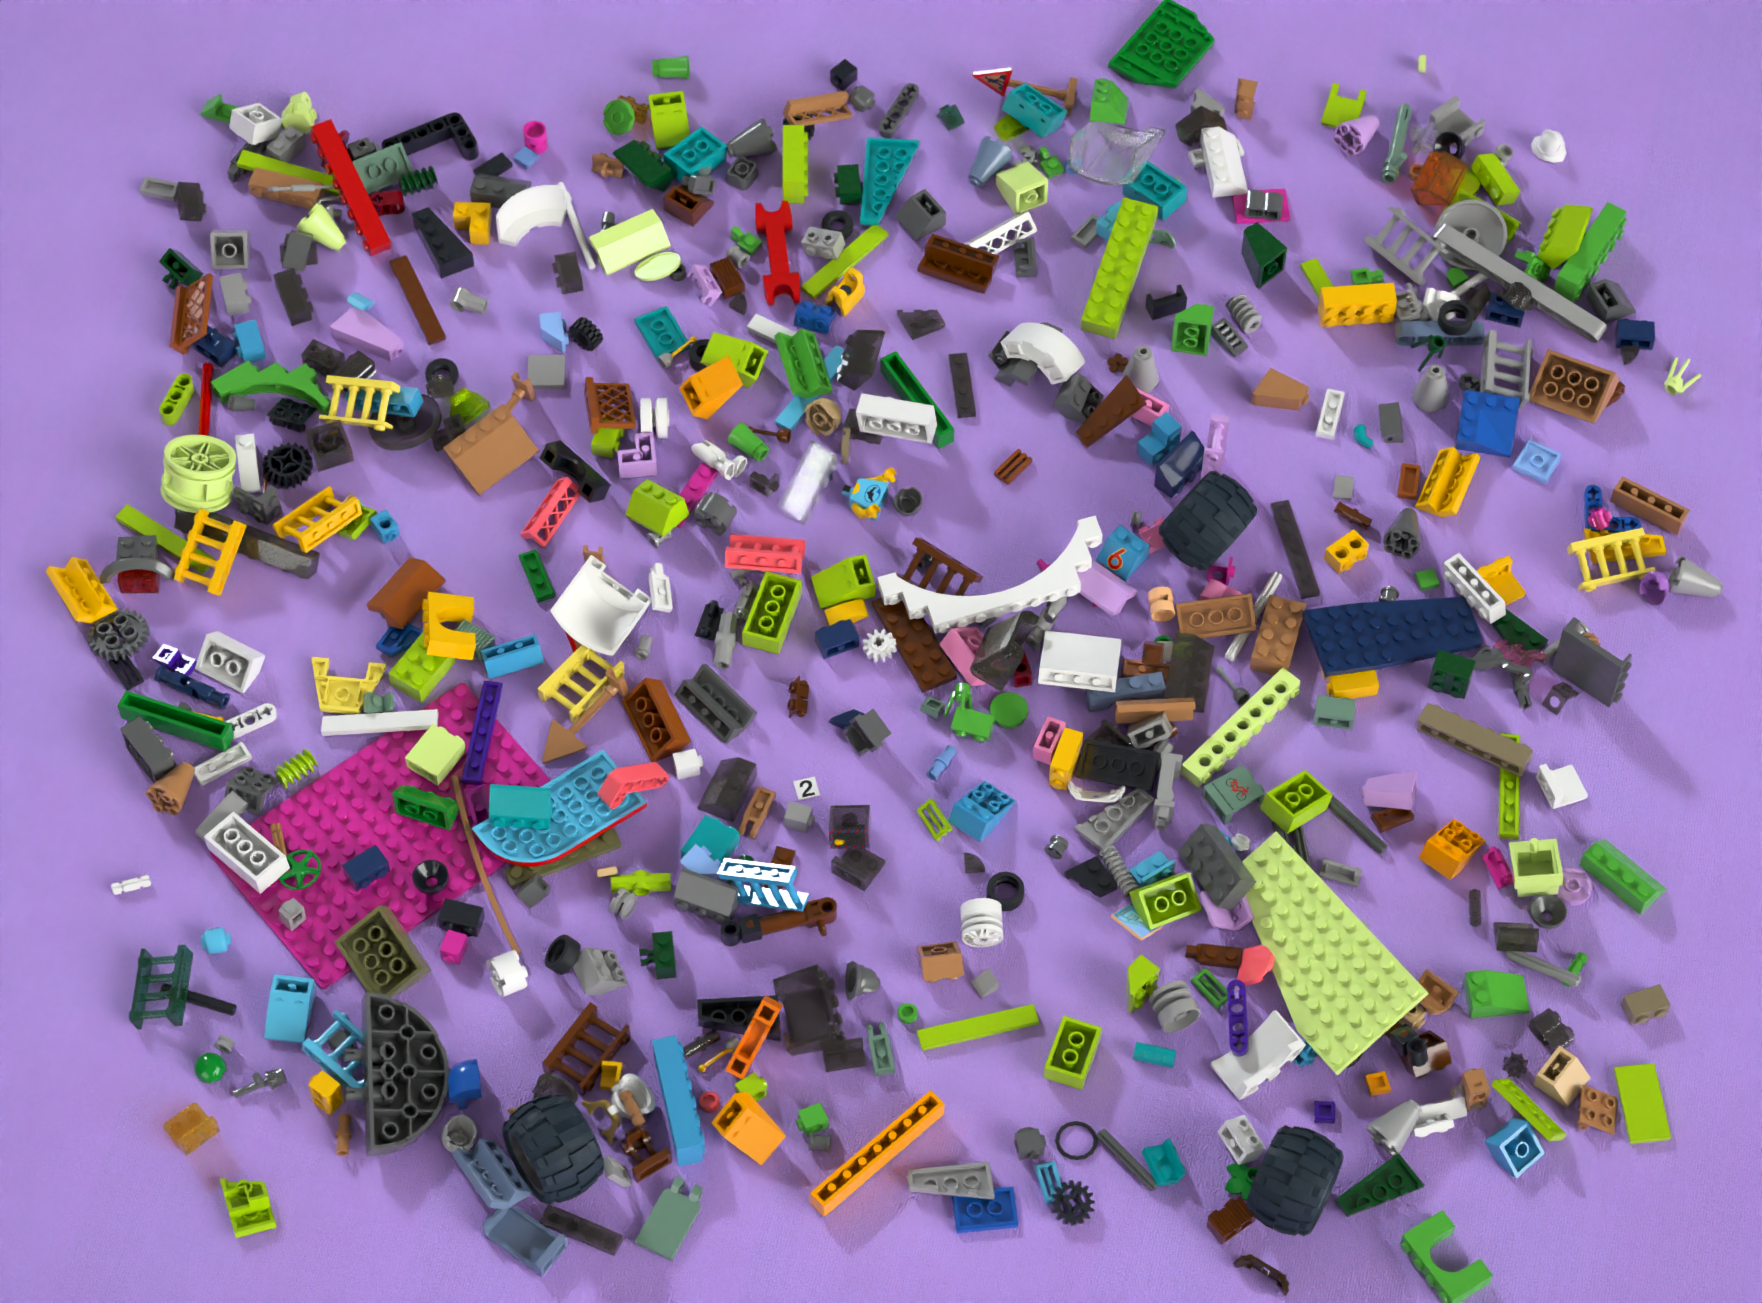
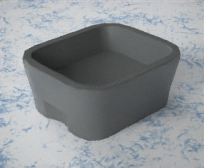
M743 156L737 157L727 171L726 183L739 190H747L759 175L757 164Z

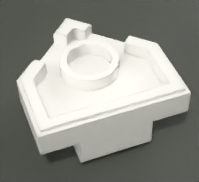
M1427 288L1423 308L1428 313L1431 321H1438L1441 306L1445 302L1460 300V298L1456 297L1457 295L1442 290ZM1457 312L1447 313L1445 318L1450 320L1456 316Z

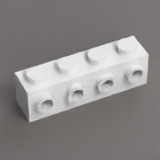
M1460 553L1443 562V575L1448 583L1451 582L1458 594L1463 595L1468 604L1477 609L1482 619H1486L1492 624L1506 615L1505 601Z

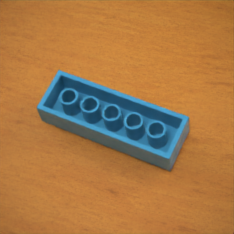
M676 1035L652 1040L653 1056L678 1167L703 1162L702 1154H705V1142L703 1133L700 1130L699 1115L696 1113L695 1098L692 1096V1085L690 1078H688V1068L683 1056L682 1042L677 1041Z

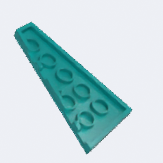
M867 138L860 225H879L920 145V140Z

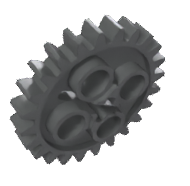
M119 608L118 612H113L99 619L98 622H93V627H88L89 633L86 634L91 652H94L95 656L99 655L100 659L106 657L107 661H110L112 657H114L115 661L119 657L125 660V655L133 657L132 652L139 653L138 647L144 648L143 642H148L147 636H150L149 626L145 617L143 618L141 613L137 614L136 610L130 613L129 608L124 612ZM112 625H114L115 628L117 629V632H118L119 636L123 639L124 644L121 643V641H120V639H119L117 633L114 631Z

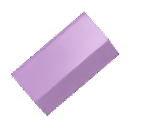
M1093 559L1091 568L1084 572H1077L1081 582V591L1079 593L1112 616L1120 613L1126 600L1135 597L1138 591Z

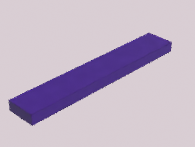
M483 681L461 779L463 784L481 785L503 683Z

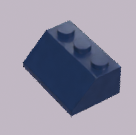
M1191 431L1156 465L1154 486L1170 498L1176 493H1181L1184 486L1188 482H1192L1196 474L1200 470L1202 471L1205 447L1194 431Z

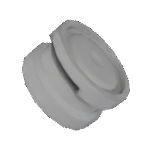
M621 888L617 892L618 895L613 897L609 905V912L614 915L618 914L620 919L625 920L632 913L638 898L635 894H629L628 890Z

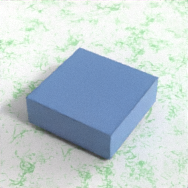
M524 146L513 158L516 163L528 170L539 159V155Z

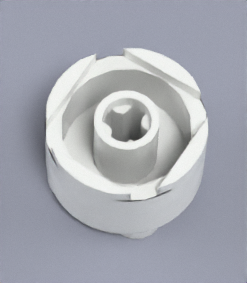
M515 950L487 960V971H492L490 980L499 996L505 997L527 987L525 978L528 977V973L524 966H520L519 957Z

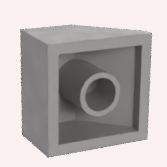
M213 230L210 232L212 269L249 268V230Z

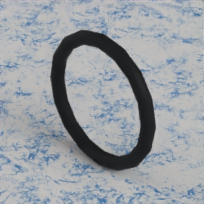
M1079 1121L1068 1122L1061 1126L1055 1138L1059 1152L1072 1160H1082L1092 1155L1097 1148L1098 1142L1096 1132L1092 1127ZM1074 1125L1083 1126L1088 1129L1093 1137V1146L1090 1151L1080 1156L1066 1153L1059 1142L1060 1135L1064 1129Z

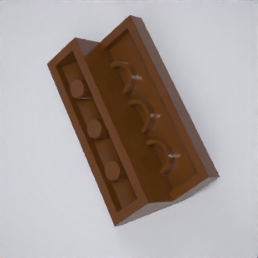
M932 234L926 243L925 254L918 265L917 272L985 294L991 284L999 255Z

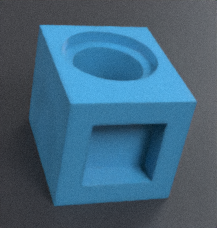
M387 510L370 518L372 529L383 544L393 541L400 535L398 524Z

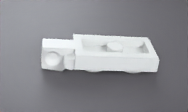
M655 563L649 573L652 609L670 613L673 606L669 577L664 575L662 564Z

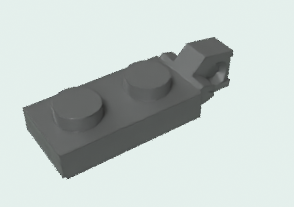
M247 142L231 160L230 169L227 172L228 179L235 182L240 177V174L244 175L248 171L237 167V161L242 150L262 155L266 150L265 144L257 143L253 145Z

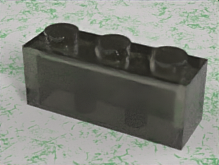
M294 268L273 274L276 289L291 326L312 320L311 312H314L311 301L307 302L306 300L308 294L306 289L301 287L303 282L300 274L296 275Z

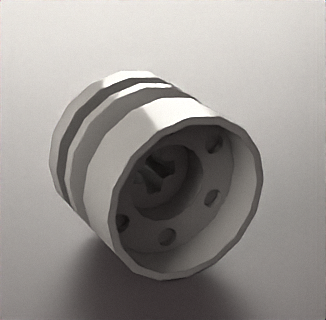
M1178 980L1167 983L1149 996L1148 1001L1154 1013L1158 1015L1157 1019L1164 1032L1171 1033L1185 1029L1197 1021L1201 1015L1196 1001L1191 998L1192 993L1185 981Z

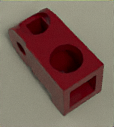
M1024 649L1008 652L1014 687L1032 685V672Z

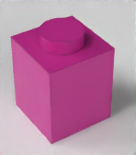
M448 930L440 947L441 959L449 964H460L468 946L467 935Z

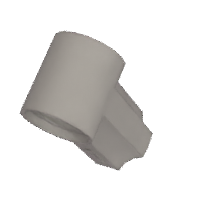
M459 287L456 289L449 305L452 309L459 312L469 310L483 315L488 309L489 300L472 295L467 289Z

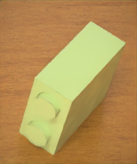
M432 724L405 757L406 766L439 786L466 753L465 743L459 736H453L445 728Z

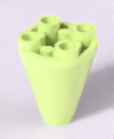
M316 203L308 213L310 217H304L296 227L300 232L312 234L314 241L338 252L347 241L324 206Z

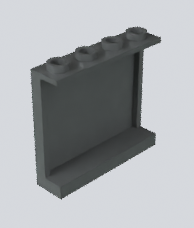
M1573 617L1562 631L1552 670L1607 707H1610L1614 702L1617 703L1623 695L1621 691L1626 685L1624 681L1629 675L1627 671L1632 665L1630 663L1632 654L1629 653L1624 661L1620 660L1577 632L1580 620Z

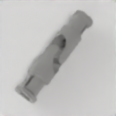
M1068 596L1061 597L1054 602H1047L1046 607L1034 623L1032 632L1025 638V642L1029 647L1040 648V642L1045 636V630L1050 631L1057 619V613L1067 603L1066 599Z

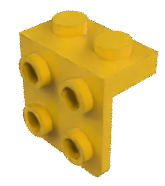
M1509 555L1504 558H1498L1492 564L1481 566L1477 570L1480 576L1505 601V606L1523 598L1526 594L1523 587L1511 573L1513 560Z

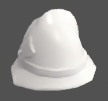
M1549 129L1544 130L1542 135L1536 136L1531 143L1532 152L1538 158L1552 163L1563 162L1566 148L1563 137L1559 132Z

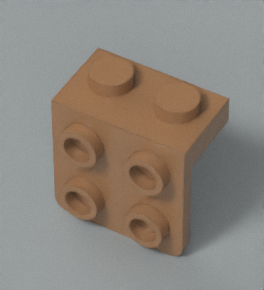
M1426 969L1418 980L1420 985L1428 992V995L1419 1003L1424 1006L1423 1009L1430 1015L1448 1012L1460 994L1457 989L1429 969Z

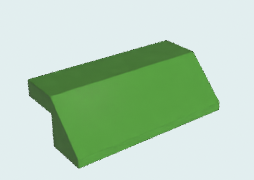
M800 329L793 336L778 332L774 337L792 394L807 399L832 393L833 389L815 333L805 329Z

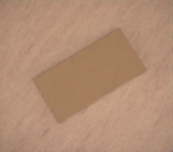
M1251 593L1175 604L1181 642L1257 632Z

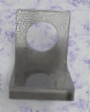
M1562 682L1552 687L1542 705L1558 715L1567 700L1577 697L1579 693L1570 685ZM1555 696L1559 699L1558 707H1553L1550 704L1551 697Z

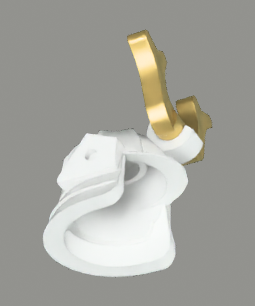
M625 1074L620 1082L611 1088L613 1094L610 1102L603 1099L597 1102L584 1100L581 1103L587 1108L589 1115L593 1114L597 1107L605 1110V1113L611 1119L612 1125L609 1129L603 1130L602 1134L607 1137L609 1144L614 1143L615 1131L621 1123L620 1117L633 1119L629 1117L620 1098L622 1091H631L641 1111L640 1115L651 1112L655 1108V1099L652 1091L641 1078L634 1074Z

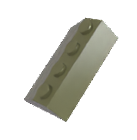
M379 905L334 941L367 992L379 993L393 998L416 984L432 971L400 922L387 906Z

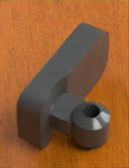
M691 175V177L684 176L681 180V185L688 187V192L701 195H712L716 184L715 178L709 176Z

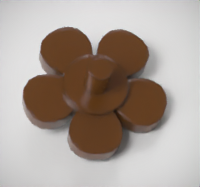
M1119 353L1115 354L1114 358L1107 360V364L1110 366L1109 370L1113 373L1117 369L1119 372H1123L1125 365L1128 364V359L1126 357L1122 358V355Z

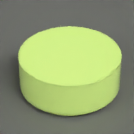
M1426 55L1419 56V72H1426Z

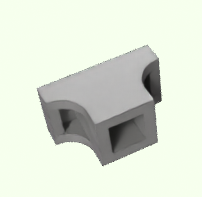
M1198 88L1194 92L1190 116L1202 126L1208 121L1219 123L1224 119L1225 107Z

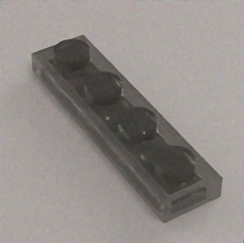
M967 353L948 354L957 418L976 417Z
M548 1204L539 1221L540 1224L613 1256H615L624 1239L622 1234L551 1204Z

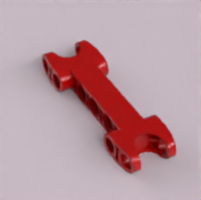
M787 200L781 201L780 209L775 212L766 211L762 203H756L757 234L766 233L771 272L770 275H762L767 305H774V299L779 294H787L794 303H800L799 272L790 273L784 232L793 230L789 203Z

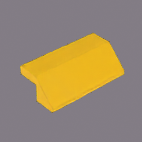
M1454 446L1440 449L1415 507L1442 518L1456 515L1481 457L1477 453L1462 456Z
M71 557L65 568L49 566L45 571L75 621L93 623L117 610L116 605L103 584L100 583L98 576L87 559Z

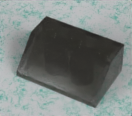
M857 330L847 337L845 341L847 346L841 355L842 362L836 371L838 373L837 382L855 391L873 376L885 335L884 331Z
M740 757L721 760L697 809L734 822L757 776L756 763Z

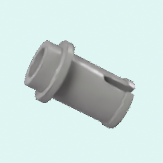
M646 634L641 636L639 646L635 649L636 657L640 660H645L650 656L649 649L653 638L648 636L646 642Z

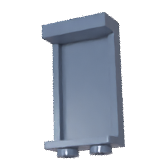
M515 1205L505 1210L495 1209V1213L491 1217H487L482 1224L484 1237L541 1277L568 1247L567 1237L561 1233L556 1235Z

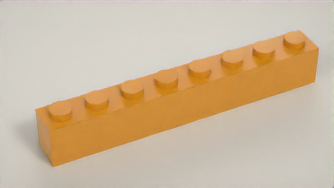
M930 1090L811 1191L810 1204L825 1217L943 1116L945 1104Z

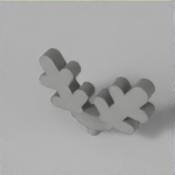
M1023 144L1021 154L1024 155V158H1022V162L1015 160V163L1011 164V168L1025 162H1029L1031 165L1033 163L1037 164L1038 160H1035L1036 149L1032 151L1031 145Z

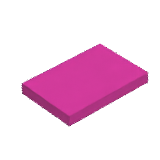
M1286 189L1259 190L1264 193L1276 192L1283 195L1281 219L1278 221L1246 217L1247 194L1232 196L1236 224L1290 221Z

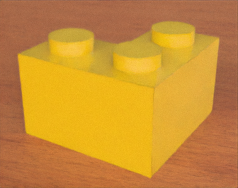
M454 202V228L469 230L471 244L489 245L492 222L491 203Z

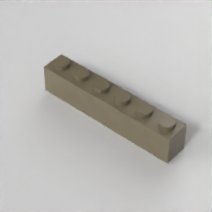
M1427 703L1417 719L1418 731L1519 777L1523 776L1532 761L1533 750L1529 746L1519 744L1507 736H1501L1492 729L1481 727L1474 721L1461 718L1456 713H1450L1439 705Z

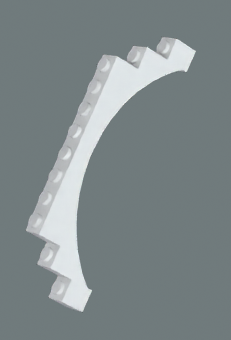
M1096 516L1077 520V530L1072 540L1056 561L1046 570L1025 583L997 593L977 596L940 594L912 585L897 577L896 572L877 577L878 588L884 605H894L903 600L909 619H920L928 615L934 633H945L951 628H963L974 622L980 623L988 618L1001 617L1009 612H1019L1023 608L1036 607L1044 602H1054L1061 597L1076 595L1081 591V582L1077 572H1084L1091 568L1092 558L1088 547L1094 548L1102 544L1103 534Z

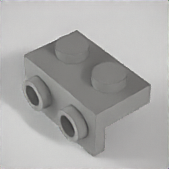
M1407 283V291L1396 293L1395 314L1399 322L1421 319L1420 311H1423V305L1421 300H1418L1416 288L1413 289L1411 283Z

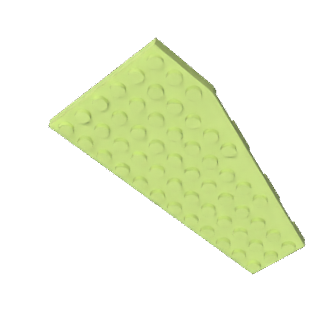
M1275 832L1242 861L1256 880V883L1246 894L1255 918L1252 922L1261 944L1269 948L1272 954H1274L1275 959L1272 971L1297 1032L1338 1075L1426 997L1428 992L1292 847Z

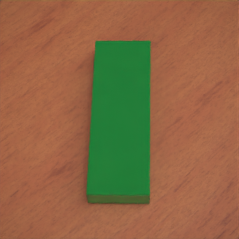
M537 550L518 555L537 603L555 598V593Z

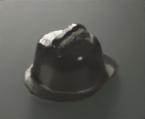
M1521 282L1512 283L1508 290L1498 289L1495 291L1499 297L1517 309L1528 311L1533 307L1531 303L1532 292Z

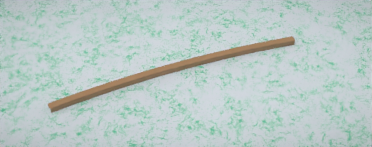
M453 775L452 782L462 824L481 882L512 951L515 950L517 954H521L487 879L467 818L458 775Z

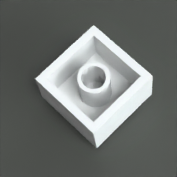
M257 103L232 109L229 129L245 139L249 144L255 145L260 142L276 139L280 135L282 118L262 104Z

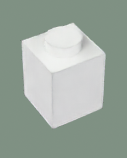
M696 749L673 753V764L678 780L700 775V767H703L701 755L697 756Z

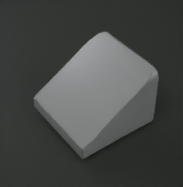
M1336 475L1333 498L1351 500L1354 477Z
M989 968L971 981L972 986L981 999L999 989V982Z

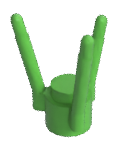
M958 683L955 686V691L951 692V698L944 713L945 717H947L954 699L961 703V711L965 709V702H968V709L973 710L972 695L970 694L971 687L969 684Z

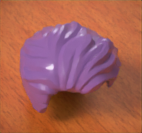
M1657 571L1648 572L1639 585V593L1641 595L1645 594L1648 603L1651 605L1663 604L1670 590V583L1665 574Z

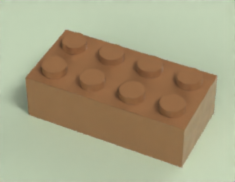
M1269 595L1251 656L1250 669L1275 675L1281 668L1289 671L1304 620L1302 613L1303 610H1306V603Z

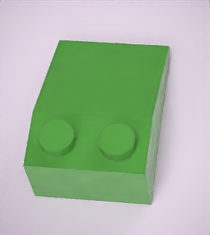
M1489 970L1465 973L1463 986L1470 1019L1530 1013L1523 975Z

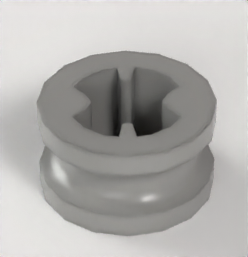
M1133 510L1130 527L1135 525L1137 528H1140L1142 511L1136 513Z
M219 1035V1041H216L214 1046L221 1052L231 1053V1047H234L235 1042L227 1036Z

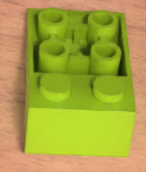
M676 91L648 95L656 150L673 148L690 135L684 92Z
M713 332L700 363L708 367L729 356L743 383L742 386L749 388L757 381L768 350L750 341Z
M866 554L846 558L811 576L820 609L853 600L876 597V584Z

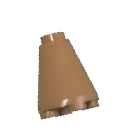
M182 762V764L177 765L147 789L145 794L152 802V807L155 811L159 813L164 811L173 816H177L180 813L194 777L195 768L191 764Z

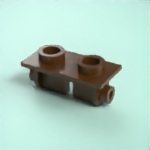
M798 676L794 682L790 683L788 689L790 693V699L787 704L789 718L793 714H797L798 717H805V714H807L808 701L801 698L808 699L809 685L807 681H800V676Z

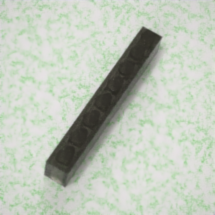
M177 509L174 528L188 534L195 523L194 516L196 513ZM210 512L208 515L209 518L228 525L233 524L234 521L215 512ZM206 524L201 534L222 543L226 542L228 537L227 532ZM249 525L246 526L237 553L246 555L250 559H256L268 566L280 568L282 571L293 573L302 579H309L317 573L320 552L311 549L305 553L301 551L299 544Z

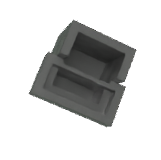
M874 709L863 716L858 714L849 721L851 725L841 731L859 757L868 750L874 752L883 745L881 741L892 734Z

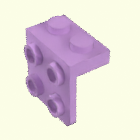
M1207 891L1200 893L1208 920L1213 927L1239 931L1255 919L1246 895L1231 910L1218 908Z

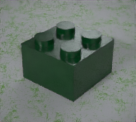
M1438 649L1431 670L1428 688L1435 692L1449 694L1454 698L1465 699L1476 661Z

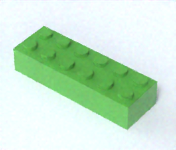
M1607 202L1583 237L1578 252L1568 259L1557 275L1554 287L1556 293L1572 303L1580 300L1583 294L1582 290L1588 288L1591 277H1595L1599 271V265L1605 263L1608 252H1612L1615 248L1616 240L1622 238L1624 234L1622 229L1627 223V219H1625L1626 210Z

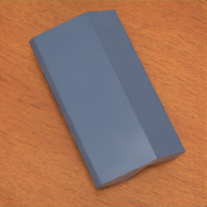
M480 1138L472 1151L460 1149L454 1151L452 1156L488 1208L505 1210L531 1195L532 1191L496 1140Z

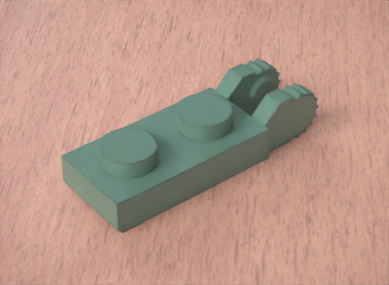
M879 1022L878 1027L881 1035L876 1036L873 1034V1026L867 1024L868 1044L875 1076L894 1074L895 1066L884 1022Z

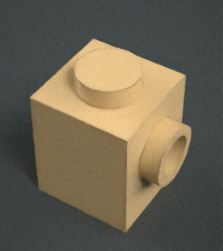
M1417 1004L1399 1022L1402 1025L1406 1023L1413 1030L1420 1029L1425 1023L1426 1011Z

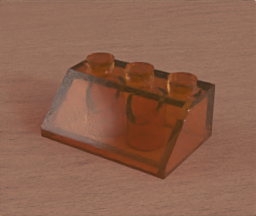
M1430 152L1411 188L1417 204L1450 205L1469 168L1468 164L1447 152Z

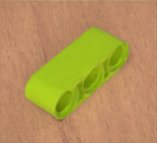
M184 373L176 377L159 407L162 422L166 426H172L178 422L194 394V385L189 374Z

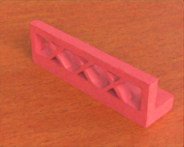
M568 477L557 479L520 536L525 540L532 538L542 548L545 547L580 496L577 492L579 487ZM568 487L575 492L571 498L567 497ZM563 501L564 510L558 512L557 503ZM549 515H554V525L549 526ZM540 529H545V538L543 540L537 535Z

